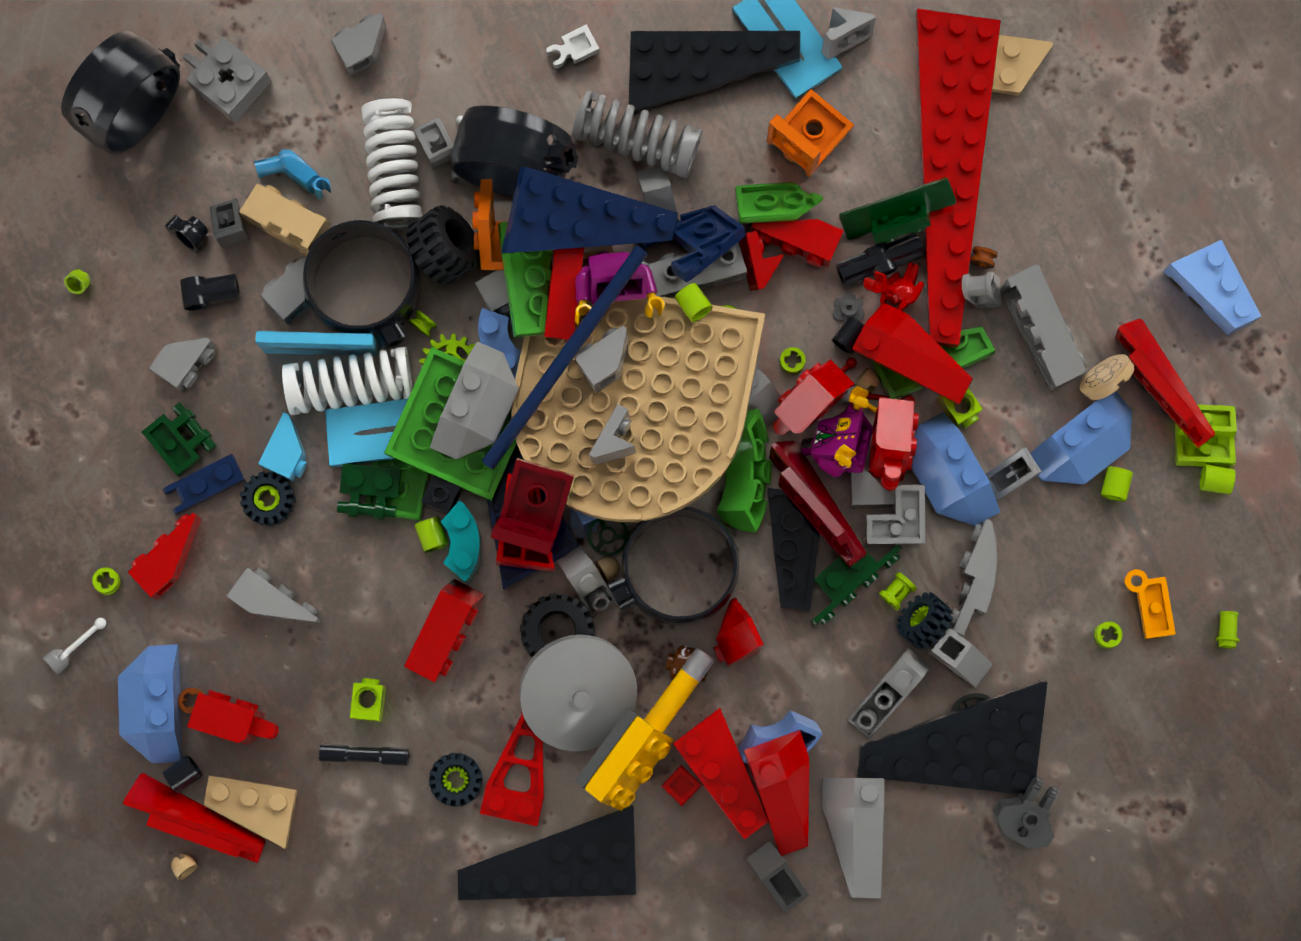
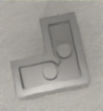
M898 485L894 490V514L865 515V538H863V544L926 543L925 485Z

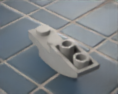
M985 519L982 525L976 524L970 540L975 542L970 552L967 550L964 552L959 564L963 568L961 576L971 579V582L964 583L959 595L963 602L959 610L954 608L951 614L953 619L948 623L952 626L951 629L960 636H964L973 612L984 615L987 612L992 597L997 569V548L993 524L988 519Z

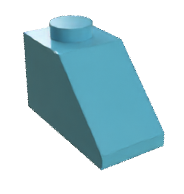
M283 412L258 465L294 482L296 477L300 478L306 469L307 462L304 461L306 454L293 418Z

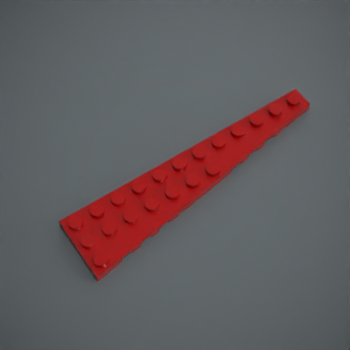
M917 8L916 30L921 112L922 181L924 185L947 177L956 198V204L930 212L931 226L924 229L926 238L929 335L939 345L958 348L965 303L962 292V277L969 272L1001 20Z

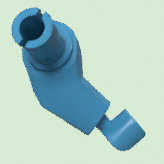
M281 149L277 156L254 161L259 179L284 172L298 186L311 194L315 193L317 199L323 198L321 191L323 189L328 190L330 193L332 192L330 181L327 178L320 177L311 166L292 150Z

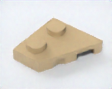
M999 35L992 92L1019 96L1051 50L1053 42Z

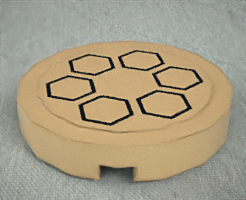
M1125 354L1111 356L1097 364L1084 376L1080 383V391L1090 400L1103 399L1116 392L1120 388L1117 384L1122 380L1126 382L1130 379L1134 371V364Z

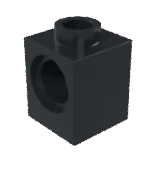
M433 475L421 502L425 507L447 515L459 501L462 489L460 486Z

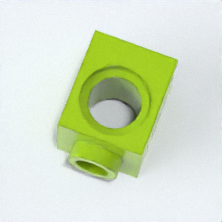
M968 388L962 400L968 406V412L965 414L958 413L955 410L953 401L939 395L937 398L938 404L957 428L963 425L966 429L979 420L977 415L980 414L983 408L970 388Z
M362 678V683L353 684L350 709L351 719L383 721L386 687L379 685L380 680ZM372 691L376 696V701L373 706L365 708L361 703L362 695L365 692Z

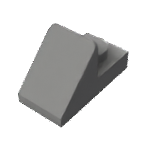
M833 8L830 20L831 29L824 35L821 53L829 60L869 39L873 34L876 17L870 13Z
M439 117L414 129L433 169L451 161V152L454 144Z
M617 404L589 453L592 463L598 465L636 453L634 445L619 438L620 435L625 436L631 425L627 408Z

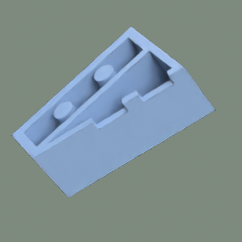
M1222 240L1169 264L1163 271L1183 289L1182 291L1188 297L1191 296L1203 308L1202 311L1227 335L1253 324L1261 317Z

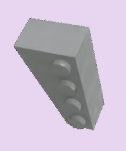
M1039 264L1007 278L1001 287V296L1051 392L1083 377L1087 372V362L1083 354L1077 351L1073 335L1064 322Z

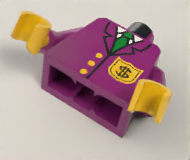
M601 251L597 255L588 257V266H584L575 279L576 302L579 303L575 313L577 325H579L580 315H586L591 309L588 302L591 301L592 304L596 302L630 253ZM642 263L614 301L645 299L647 296L648 302L644 313L648 318H651L653 314V307L657 309L659 316H661L665 306L663 299L656 296L658 291L651 269Z
M856 386L851 391L849 396L850 404L845 411L835 417L821 420L818 423L815 437L804 438L801 442L802 453L805 456L812 455L820 469L835 478L840 477L843 472L863 473L873 427L862 412L863 408L865 409L868 406L866 397L869 395V392L859 386Z

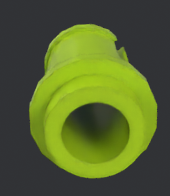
M1220 611L1219 637H1216V641L1219 642L1218 647L1235 649L1237 643L1240 642V639L1237 638L1238 612Z

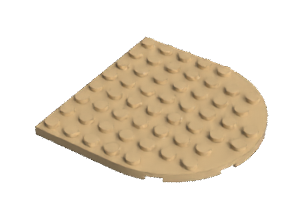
M550 278V281H549V283H548V293H547L548 299H549V291H550L551 278ZM647 296L645 299L613 302L582 347L590 343L594 345L602 339L605 332L615 327L618 329L624 325L627 329L629 341L621 378L595 393L578 368L575 358H573L516 437V442L523 459L573 474L574 479L566 506L590 517L615 522H640L667 516L692 504L719 481L728 469L740 445L764 328V313L712 305V310L705 317L696 322H691L673 298L657 296L663 299L665 306L661 316H659L657 309L653 307L651 318H648L644 313L648 302ZM591 301L588 302V305H590L591 307L594 305L591 303ZM580 315L579 324L586 315ZM545 332L543 335L524 337L515 377L519 391L511 407L512 418L568 340L544 337ZM617 404L628 409L629 420H631L629 430L625 436L620 435L619 438L634 445L636 453L596 465L591 462L589 453Z

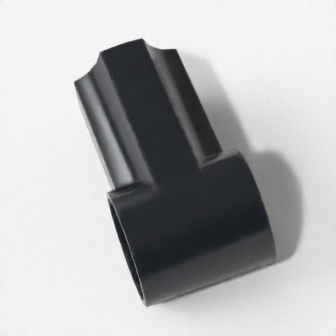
M235 274L211 278L192 276L180 280L184 310H201L208 308L209 304L240 299L239 284Z

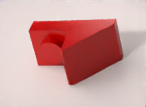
M757 231L748 232L739 241V245L747 269L746 277L749 290H760L765 288L784 254L763 258L764 244L762 238L758 236Z

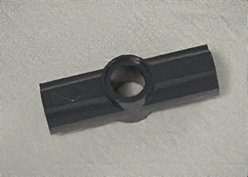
M914 233L888 244L882 242L871 246L863 254L836 264L841 283L847 288L864 281L866 277H874L875 279V271L884 273L887 276L895 272L898 267L923 258L925 252L920 237Z

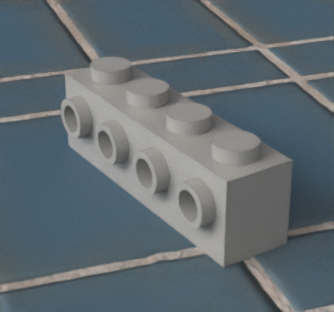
M739 242L687 283L673 273L671 262L690 254L687 250L686 254L676 256L675 253L663 255L659 258V261L654 263L642 262L652 271L658 291L656 296L675 298L681 289L691 283H696L702 291L745 279L747 276V269Z

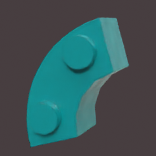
M459 500L441 521L448 531L450 539L449 554L443 563L469 585L480 565L482 540L476 520L466 505Z

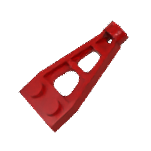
M521 714L486 784L480 814L538 826L544 801L543 741L534 734L523 714ZM523 735L530 736L535 741L534 755L531 760L517 758L514 755L517 742ZM520 764L529 769L531 785L528 791L519 792L505 787L504 779L513 765Z

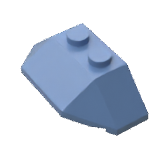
M1117 391L1095 401L1030 453L1042 471L1037 475L1041 481L1084 485L1130 449L1132 410Z
M942 412L918 425L915 435L917 439L916 453L913 456L911 469L919 484L925 485V494L936 514L976 526V524L982 523L985 519L1000 513L987 476L963 434L948 416Z
M178 644L148 646L118 676L119 735L151 763L178 762L183 758L181 709L178 704L180 695Z

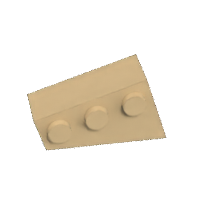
M257 183L239 211L243 219L307 256L314 242L331 228L329 226L330 221L320 214L307 210L294 199L288 200L281 196L282 193L268 184L266 187H263Z

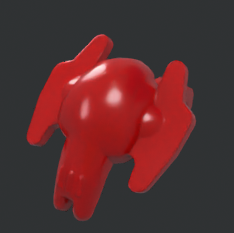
M912 262L908 264L903 278H899L900 274L896 272L887 279L884 273L875 271V280L866 277L863 282L866 290L881 293V304L883 302L886 303L888 300L893 305H899L897 309L901 311L909 304L915 303L921 294L924 283L920 281L914 286L919 266L917 264L914 265Z

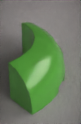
M759 409L747 411L741 442L735 457L727 469L724 493L716 510L719 516L730 526L746 532H757L768 504V501L764 500L766 484H771L772 461L766 459L765 443L769 442V438Z

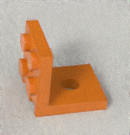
M810 89L785 119L776 114L769 122L766 142L769 145L773 143L784 153V157L791 163H797L806 171L805 174L810 178L853 129L854 124ZM809 123H818L822 128V132L819 135L812 136L806 131V126Z
M481 179L480 191H475L474 207L478 209V211H473L472 227L473 229H478V232L474 233V250H479L481 270H504L498 224L508 221H495L493 180Z

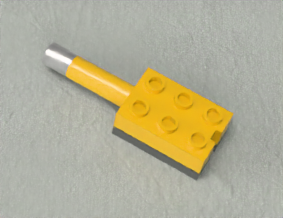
M696 648L645 717L627 709L575 782L601 803L608 806L611 805L620 811L628 807L634 801L635 792L641 784L646 783L651 778L653 768L657 762L665 758L669 753L670 745L674 739L664 731L713 665L714 659L701 649Z

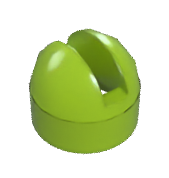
M75 269L65 277L64 284L70 292L82 294L90 284V277L87 272Z

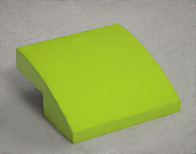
M1197 404L1215 432L1214 437L1199 448L1194 445L1175 423V466L1203 467L1206 464L1234 468L1236 464L1234 437L1237 433L1235 406Z

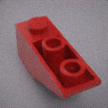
M819 219L753 223L750 232L757 231L764 245H769L770 243L777 245L783 253L790 256L798 254L807 258V263L821 268L822 265L829 267L844 230Z
M195 513L185 514L179 518L174 524L176 528L167 535L165 533L155 540L153 543L154 548L145 555L143 553L131 563L132 568L128 573L155 600L159 599L179 580L201 518Z

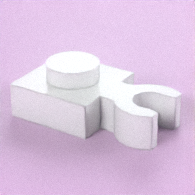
M587 24L562 36L563 45L554 44L546 49L548 56L553 53L560 55V58L553 62L554 69L564 66L569 58L576 64L600 52Z

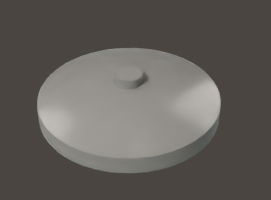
M590 635L565 636L545 645L527 664L519 686L521 711L530 729L548 745L567 751H585L601 746L626 710L634 711L637 701L636 677L626 657L608 641Z

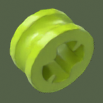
M416 310V317L414 319L410 318L408 322L422 334L429 337L431 335L430 329H435L437 324L424 313Z
M796 347L785 349L780 357V367L782 371L789 375L800 373L805 366V354ZM790 354L797 355L796 359L800 358L801 363H796L795 368L788 367L789 363L785 364L784 359H789Z
M108 567L98 569L92 578L94 588L104 595L115 593L121 584L119 575ZM105 574H109V577L114 582L112 586L108 584L109 588L104 589V585L99 580L101 577L105 578Z
M1111 621L1098 625L1094 631V640L1102 648L1115 647L1121 642L1123 636L1120 626ZM1112 628L1114 630L1112 634L1116 636L1115 640L1111 639L1105 642L1102 639L1105 636H1101V631Z

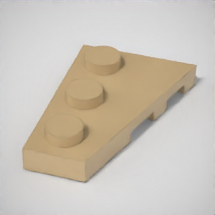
M209 775L204 805L287 849L298 790Z

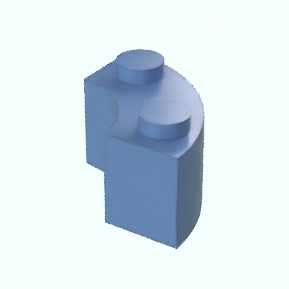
M482 308L478 322L480 343L504 353L515 379L521 351L510 340V319L507 316Z
M790 710L781 721L774 725L761 727L751 724L738 751L743 762L748 764L743 750L800 730L808 752L818 742L823 733L816 721Z

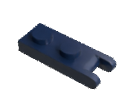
M231 453L166 486L162 490L165 495L171 494L174 491L177 492L182 504L175 507L173 512L175 515H179L246 481L234 455Z

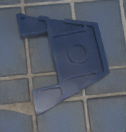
M715 205L681 214V220L676 221L672 239L690 252V254L671 262L673 273L684 282H689L746 236L744 226ZM657 242L636 244H638L641 248L645 249Z

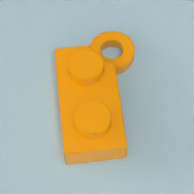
M1140 569L1129 571L1124 578V584L1129 591L1137 593L1144 639L1175 635L1166 576L1148 579L1146 573ZM1133 576L1141 578L1140 586H1134L1131 583Z

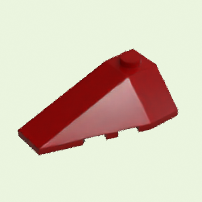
M884 302L865 323L852 348L858 355L959 405L973 381V378L909 314Z
M736 597L731 599L715 640L717 646L713 647L719 663L725 661L727 667L758 654L764 645L749 613L743 609Z
M797 730L743 750L781 856L808 847L809 755L801 732Z

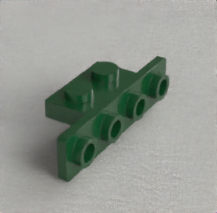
M945 177L841 212L839 219L848 239L872 232L876 244L881 242L887 243L896 240L901 235L910 232L919 233L926 227L931 226L930 212L956 204V198L949 179Z
M898 544L878 562L867 552L865 557L851 567H848L839 556L813 579L832 603L810 621L811 625L814 627L819 622L823 627L835 616L832 611L840 603L844 607L857 597L854 591L863 584L867 588L879 577L876 571L883 565L889 569L901 558L897 553L902 547Z

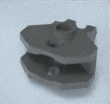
M1039 777L1032 779L1024 794L1020 792L1017 797L998 800L992 809L998 827L1002 830L1003 834L1028 849L1048 847L1054 838L1048 820L1051 813L1048 810L1059 792L1058 788L1050 786L1039 803L1036 802L1034 798L1043 784L1042 779Z

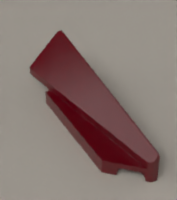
M791 440L772 444L769 459L781 472L778 486L848 567H851L865 557L867 552L810 462L802 453L797 442Z

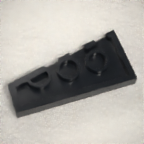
M767 488L780 608L809 612L820 533L783 490Z

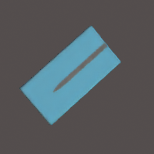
M743 0L732 7L733 13L746 31H800V62L774 70L795 100L842 70L843 67L836 57L828 60L821 53L824 40L795 0Z
M256 332L255 342L265 354H354L356 356H363L365 352H370L372 356H379L380 346L372 334Z
M408 399L356 405L354 407H341L339 409H326L329 466L334 468L341 467L343 464L356 465L394 460V458L383 453Z

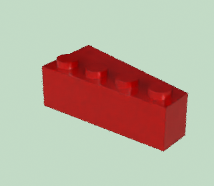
M719 708L675 741L673 746L745 840L765 825L768 819L721 708Z

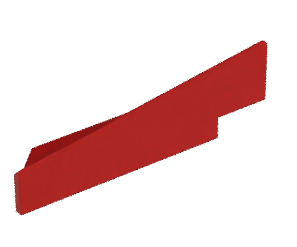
M1138 318L1121 325L1117 329L1115 338L1130 354L1128 357L1134 364L1133 375L1197 448L1201 447L1214 437L1215 432L1145 322Z
M141 773L123 801V805L150 814L146 826L234 857L239 856L256 863L259 862L266 842L264 838L181 793L177 794L172 788L145 773Z

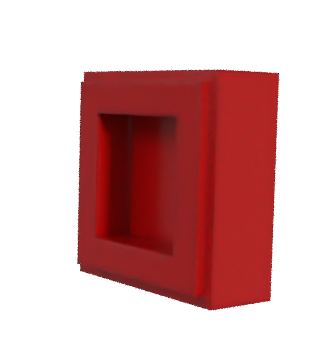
M682 765L661 785L681 806L702 786Z

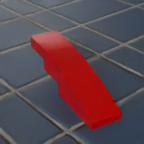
M584 247L554 250L544 337L569 340L575 331V313L578 306L576 302L575 279L582 269Z

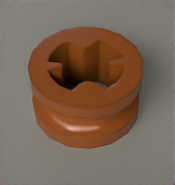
M973 247L972 252L974 256L970 257V263L982 268H994L995 263L993 259L997 258L998 253L986 247Z
M197 688L183 690L178 698L180 709L185 713L191 714L193 706H186L185 701H189L186 697L189 694L197 696L198 693H205Z

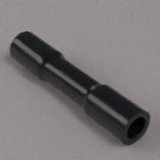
M321 743L319 761L376 762L385 765L408 766L409 748L354 747L344 744Z

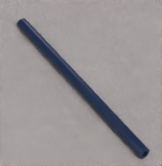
M637 245L634 247L483 458L482 462L491 469L496 467L648 255L642 248Z

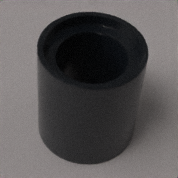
M848 316L831 339L832 342L844 352L852 355L854 353L852 348L864 324Z
M186 755L163 771L166 781L177 794L203 776L199 767L189 755Z

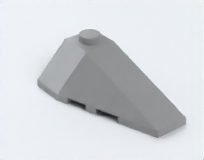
M822 778V809L851 898H881L884 778Z

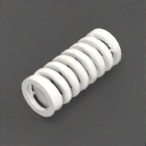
M397 98L378 99L365 103L361 107L362 120L366 124L363 134L367 141L364 146L369 154L366 159V164L370 168L367 178L372 183L369 188V194L373 198L370 208L375 213L371 221L387 226L392 230L409 229L408 226L422 217L423 211L419 205L410 204L391 207L389 204H385L410 203L421 198V193L418 190L403 189L418 185L420 180L416 175L405 174L418 169L416 161L406 159L415 156L417 149L412 145H401L415 140L414 132L402 130L410 128L414 124L413 118L405 115L411 113L412 103L408 100ZM378 129H379V130H393V131L383 132V133H380V134L375 133V131L378 130ZM379 144H383V145H393V146H388V147H383V148H377V147H376V146L379 145ZM380 159L393 160L384 163L377 162ZM383 173H384V174H401V175H394V176H389V177H385V178L379 177V175H381V174H383ZM384 188L401 189L386 193L380 191ZM403 219L402 223H388L385 221Z
M406 346L390 349L391 357H395V380L387 351H379L380 384L372 354L365 352L363 355L365 387L356 355L350 354L348 356L349 388L341 358L339 356L333 358L334 391L329 378L326 360L319 359L317 362L319 394L314 382L311 363L304 361L302 363L304 398L300 390L302 385L298 383L296 371L300 370L299 364H283V387L290 415H298L301 412L307 414L311 411L312 405L319 412L324 411L327 404L333 409H339L343 401L347 406L354 407L357 404L358 397L363 404L369 405L372 402L373 394L380 403L387 400L388 393H390L394 400H400L402 396H404V399L409 398L413 389V380Z

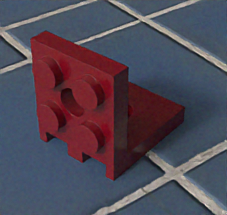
M517 458L500 517L493 527L490 538L549 555L557 537L574 475ZM541 488L545 492V500L542 503L531 501L529 497L531 489Z

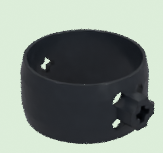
M131 31L118 32L99 44L78 67L64 92L61 103L62 115L73 129L96 147L113 155L123 153L139 143L156 126L169 108L179 86L180 64L176 61L175 54L168 48L164 50L156 48L148 40ZM160 80L165 82L167 88L161 87Z
M482 105L468 108L459 123L451 152V170L461 179L479 188L481 179H492L493 193L514 198L520 167L526 166L565 178L566 173H569L571 168H576L579 157L576 154V145L572 143L570 135L559 126L526 112L505 107ZM549 135H551L553 138V141L550 145L547 141Z
M353 220L333 226L314 242L304 264L303 289L311 309L327 328L335 333L372 334L381 350H386L401 344L402 341L408 338L402 325L412 315L418 303L421 292V273L419 266H417L413 256L410 254L407 242L398 233L376 222ZM359 237H375L394 244L409 258L411 281L403 302L392 314L376 323L368 325H347L331 319L319 309L315 297V279L322 261L331 250L345 241Z
M686 506L667 516L641 521L633 529L626 541L622 554L623 578L608 586L621 612L637 605L643 613L661 623L676 626L700 623L719 612L733 594L739 576V550L729 530L716 517L701 509ZM669 518H692L707 524L721 536L731 555L732 579L728 589L717 603L698 614L672 616L651 608L638 596L629 578V557L637 539L655 523Z

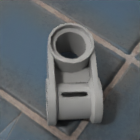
M988 272L986 275L980 276L963 275L962 292L965 300L970 301L977 308H996L1001 306L1000 276L995 275L994 272Z

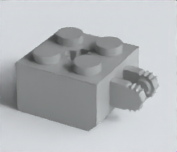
M224 37L213 49L198 39L194 45L206 57L201 62L189 53L182 57L194 68L186 80L197 94L235 124L272 81L264 69ZM233 78V81L229 82L227 79Z

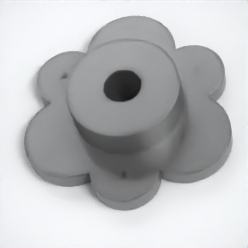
M846 292L842 298H837L834 301L836 308L833 311V317L838 321L843 320L845 322L848 316H851L861 321L865 315L862 309L864 305L863 300L860 298L856 299L852 292Z

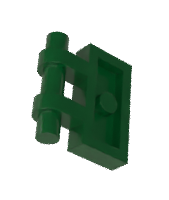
M179 402L172 408L178 416L172 422L165 414H162L141 431L178 477L201 460L195 451L199 446H203L207 453L212 452L217 447L211 439V433L200 426L195 420L196 415L191 409L187 410L182 402ZM184 426L194 435L188 442L179 432Z
M343 464L339 492L351 495L349 502L338 501L337 513H345L349 517H358L359 515L374 516V519L384 520L385 517L396 518L397 507L386 506L387 498L399 499L402 470ZM361 496L377 497L376 504L360 503Z

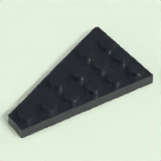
M1038 680V682L1020 689H1013L1006 694L988 698L975 703L973 706L947 713L940 718H933L914 725L907 730L896 734L892 733L884 736L882 739L862 744L859 751L857 776L1014 794L1021 792L1024 794L1032 779L1037 776L1048 682L1046 680Z

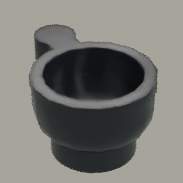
M175 215L165 224L169 232L173 233L181 243L194 252L201 247L205 241V236L209 233L207 227L194 216L189 220H182L179 216Z

